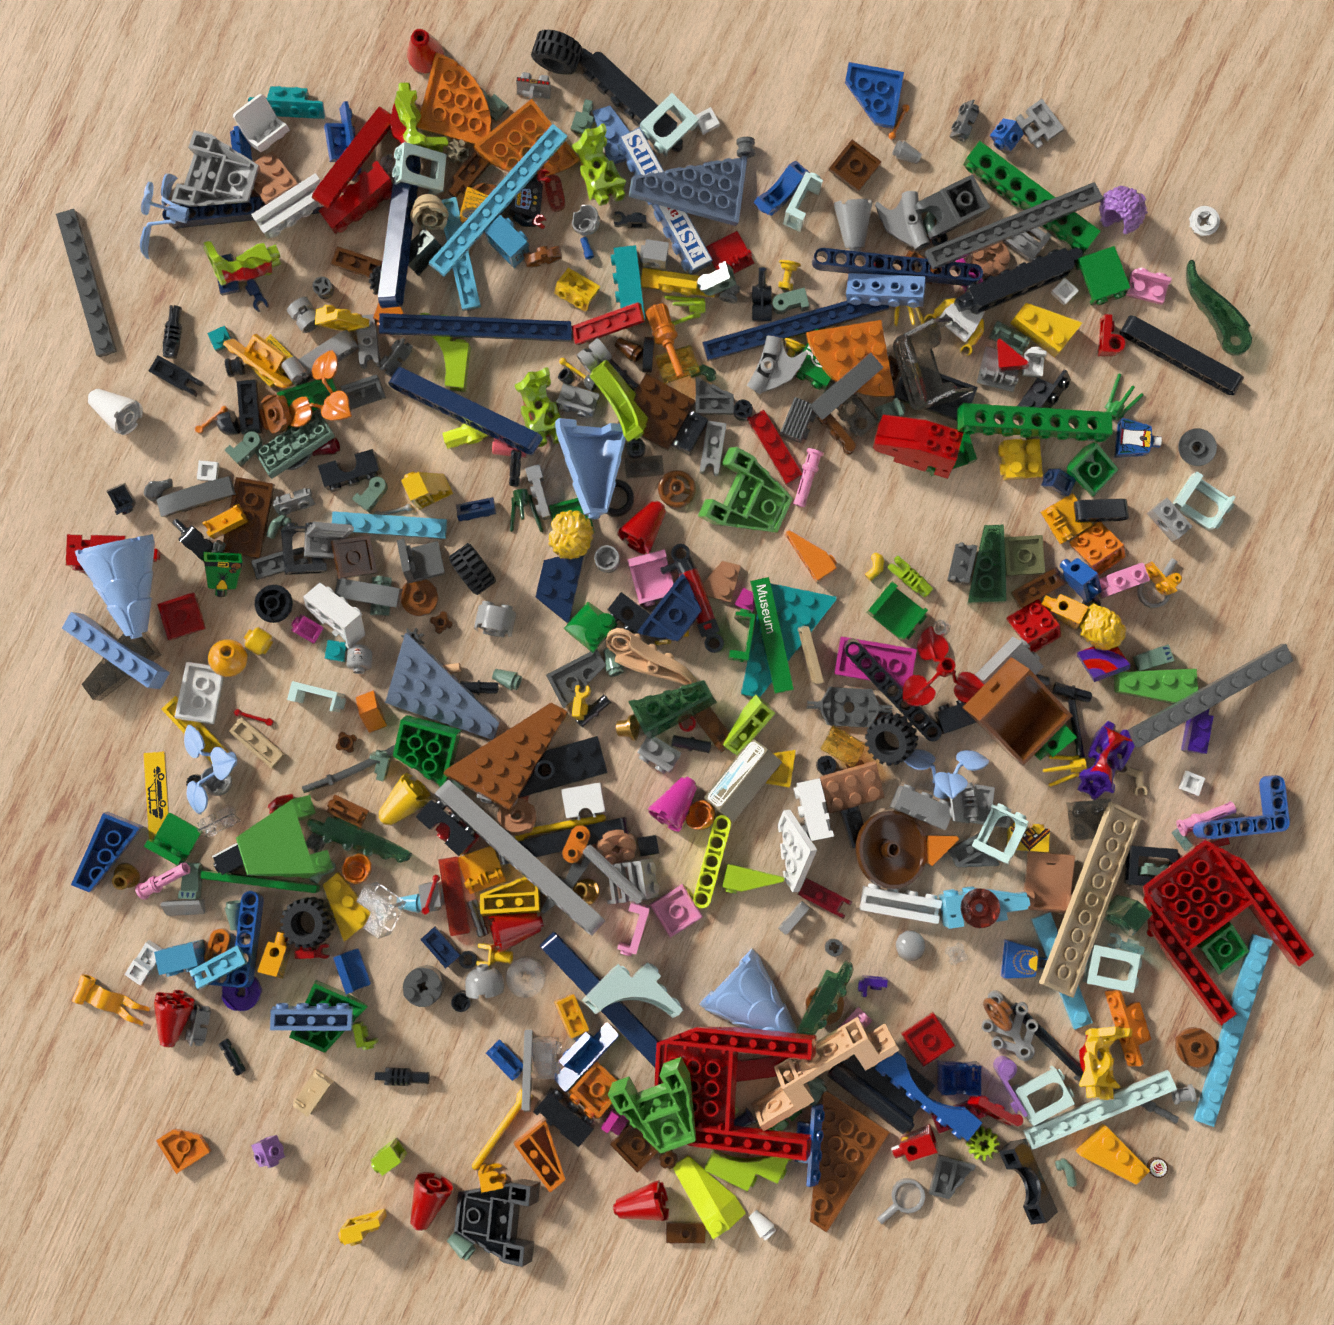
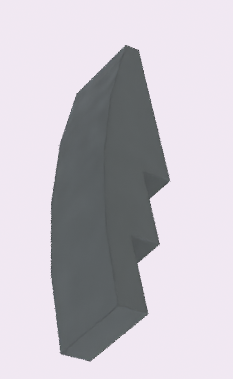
M872 353L868 354L817 398L810 407L823 420L877 374L883 366Z
M227 476L170 493L156 500L161 517H168L181 511L186 512L199 506L213 504L236 494L231 476Z
M338 578L335 588V594L338 597L395 608L400 606L403 591L400 588Z
M585 856L581 865L576 862L572 864L566 878L558 876V878L571 889L591 861ZM547 898L541 912L546 913L555 903Z

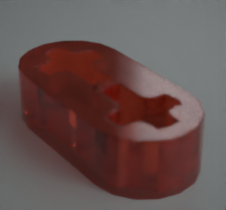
M549 175L548 178L558 184H556V191H553L550 185L551 181L545 183L548 203L552 211L560 212L566 206L561 179L557 175ZM558 195V200L562 201L559 203V206H556L554 203V196Z

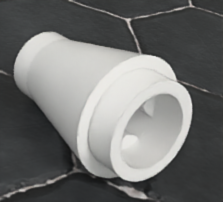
M755 1210L748 1217L760 1238L762 1237L764 1240H767L776 1231L775 1224L759 1213L758 1210Z

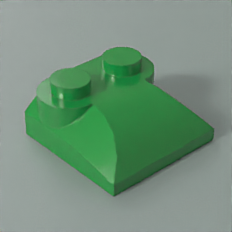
M1095 442L1083 447L1067 466V473L1075 478L1092 497L1119 470Z
M587 602L564 627V630L594 653L605 641L608 633L615 629L618 624L611 614L604 613L590 602Z
M1227 922L1197 945V948L1205 955L1219 975L1250 952L1230 922Z

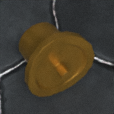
M631 714L628 716V719L617 721V735L619 737H631L632 741H637L640 729L638 716Z
M121 863L115 868L112 884L118 890L132 888L139 883L140 873L133 865Z
M582 879L573 887V891L588 905L595 903L600 894L599 885L593 879Z

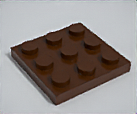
M646 373L636 389L634 402L648 417L642 437L668 451L688 413L691 411L695 400Z

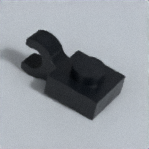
M621 211L614 212L615 217L621 218V221L614 222L615 227L627 226L628 228L646 229V215L635 212L625 216Z

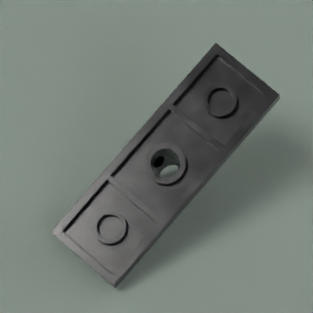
M598 736L546 750L518 798L608 773ZM547 763L552 771L551 774L544 776L541 770L542 766Z

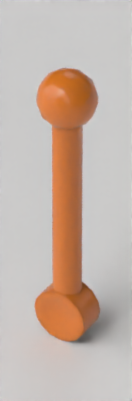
M904 104L902 106V113L893 131L889 133V139L893 140L896 138V131L905 113L909 111V105Z
M222 406L221 410L204 424L196 426L195 431L199 434L202 433L203 429L214 421L217 415L228 412L227 406Z

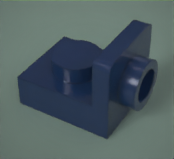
M1048 469L1041 486L1052 488L1059 494L1069 497L1076 480L1061 469Z

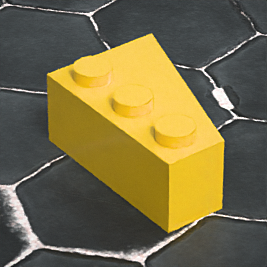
M413 471L406 474L405 478L401 480L410 501L419 510L453 495L445 475L441 473H415Z
M526 877L480 894V914L482 916L541 913L540 890Z

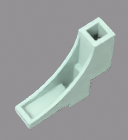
M648 962L642 965L632 977L624 966L616 965L582 999L595 1014L612 1003L625 1000L650 1003L662 1009L672 1018L678 1016L683 1011L679 1001L673 997L671 998L667 993V989L662 984L656 982L661 975L658 973V969Z

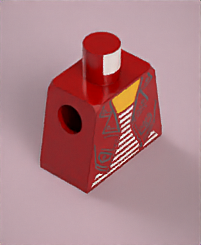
M928 1124L901 1136L900 1144L891 1147L895 1159L906 1156L907 1161L910 1162L938 1153V1142L931 1125Z

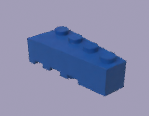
M108 811L104 812L71 885L87 892L95 890L144 826Z

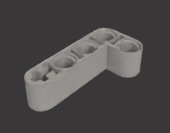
M344 330L299 359L296 356L288 358L281 366L295 386L302 385L314 378L312 366L322 354L333 350L339 362L356 351L358 345L349 331Z

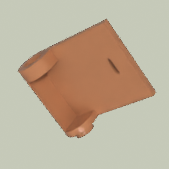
M1028 851L1024 892H1027L1030 906L1026 910L1066 913L1072 897L1071 888L1075 855Z

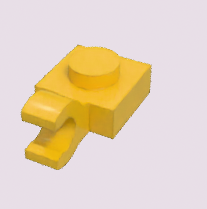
M579 685L575 687L576 697H574L572 716L576 720H584V715H587L588 705L585 698L591 693L589 686H586L584 693H580L581 687Z

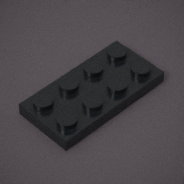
M906 361L893 398H898L900 401L958 422L957 409L963 403L972 404L978 387Z

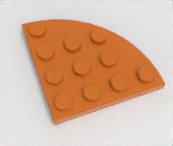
M436 53L420 112L421 119L417 123V128L456 140L462 139L467 143L475 145L492 131L491 114L487 99L477 81L464 67L453 59Z
M531 99L475 144L474 148L488 162L499 169L510 172L549 129L552 123L533 99ZM565 141L540 170L546 169L550 172L545 176L554 175L572 167L580 159Z
M881 320L806 333L813 355L825 373L835 382L840 380L868 354L872 353L883 368L855 393L871 397H890L895 395Z

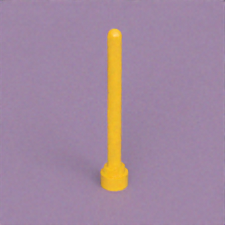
M601 814L596 815V817L590 816L580 818V820L574 819L533 827L532 832L515 836L517 841H522L531 835L573 828L578 825L584 826L600 823L606 820V816Z
M522 1088L517 1093L516 1103L473 1162V1170L479 1169L522 1108Z

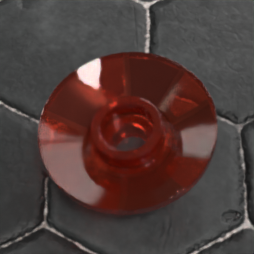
M973 889L966 893L961 901V915L966 923L975 928L989 927L999 917V900L994 893L987 889ZM977 904L982 905L981 911L976 910Z

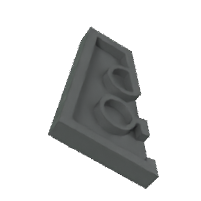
M598 649L594 653L590 651L546 674L563 709L576 697V685L581 687V692L606 666Z

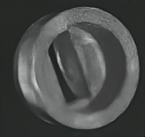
M937 620L934 624V632L938 635H947L950 632L951 625L945 620Z

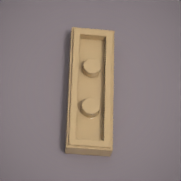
M808 626L799 627L798 632L811 680L815 684L823 683L810 629Z
M243 717L229 731L271 769H274L286 755Z

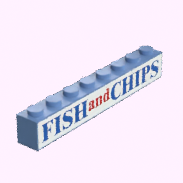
M640 127L620 136L617 147L620 154L625 156L630 172H633L635 176L647 175L652 172H664ZM647 202L648 205H652L656 220L661 222L664 227V235L666 238H670L674 253L681 258V265L684 271H688L690 275H693L710 266L712 258L688 214Z

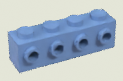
M849 273L846 290L847 303L853 305L870 304L878 306L882 304L892 307L899 305L911 308L923 307L926 281L923 276Z
M277 1003L271 1009L270 1030L351 1031L353 1027V1006H349L347 1003H338L337 1006H329L328 1003H318L317 1006H309L308 1003H298L296 1006H288V1003Z

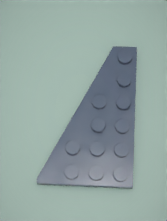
M743 155L735 159L727 158L723 161L706 162L703 165H690L685 168L668 169L660 173L652 172L647 175L633 176L629 197L737 226L740 217L748 156Z
M407 632L403 639L385 703L493 740L496 737L500 720L490 713L489 709L482 705L472 692L459 683L458 679L451 675L440 661L428 653L427 649L411 636V633Z

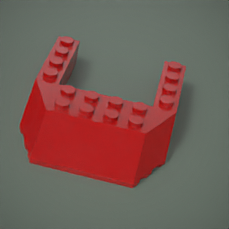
M1207 840L1202 841L1142 886L1149 926L1153 936L1166 958L1207 1014L1219 1025H1223L1237 1013L1190 950L1247 907L1250 908L1290 964L1300 967L1314 956V953L1247 862Z
M694 1027L657 1042L654 1086L663 1083L660 1077L663 1064L681 1057L690 1072L696 1141L687 1144L688 1146L806 1161L811 1155V1135L775 1130L763 1131L759 1128L734 1126L738 1052L812 1060L816 1055L817 1035L742 1027Z

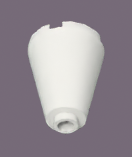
M95 389L88 395L89 405L115 433L126 435L137 427L136 421L138 417H142L143 408L136 400L102 389Z

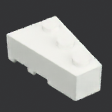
M319 583L303 596L306 608L322 624L326 622L334 629L332 633L336 637L340 635L346 641L345 646L348 649L365 636L361 611L356 607L350 606L345 598L338 597L330 587H325Z
M820 778L796 783V787L793 789L795 798L799 799L801 805L798 807L799 817L804 819L805 825H802L803 830L811 841L833 837L834 834L830 828L829 813H827Z

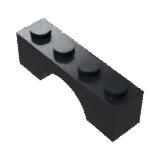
M1026 1139L1010 1141L999 1153L1006 1169L1016 1171L1024 1183L1026 1196L1023 1208L1031 1225L1047 1223L1058 1213V1210Z

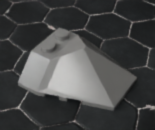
M194 130L188 147L194 154L184 185L176 184L171 201L189 207L249 202L260 166L233 150L212 134Z

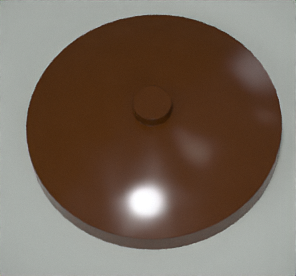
M900 811L879 812L870 817L861 827L856 841V857L862 873L873 884L886 889L903 888L913 883L925 867L928 852L926 837L920 825L908 814Z

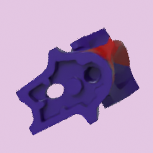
M1107 721L1093 737L1088 754L1089 758H1096L1093 767L1083 770L1078 776L1081 782L1077 790L1089 794L1093 800L1097 799L1104 792H1115V784L1113 783L1116 770L1121 771L1124 768L1135 747L1129 731L1123 729L1120 734L1115 732L1116 725L1110 721ZM1097 747H1099L1101 753L1096 752ZM1117 754H1120L1122 758L1119 759L1117 757Z

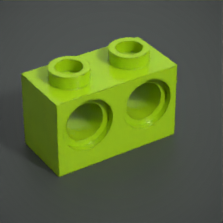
M395 1138L376 1152L371 1159V1166L376 1173H380L383 1176L401 1163L407 1152L398 1139Z

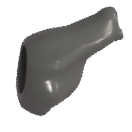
M173 480L150 481L145 486L144 496L152 502L156 501L157 498L162 496L164 490L173 486Z

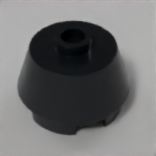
M268 585L258 592L254 605L261 619L266 622L277 623L289 616L292 611L293 600L286 588L280 585Z

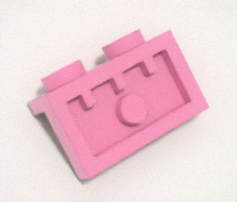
M1145 268L1135 269L1130 274L1128 281L1130 289L1126 292V296L1162 305L1172 278L1167 277L1164 273H1151Z

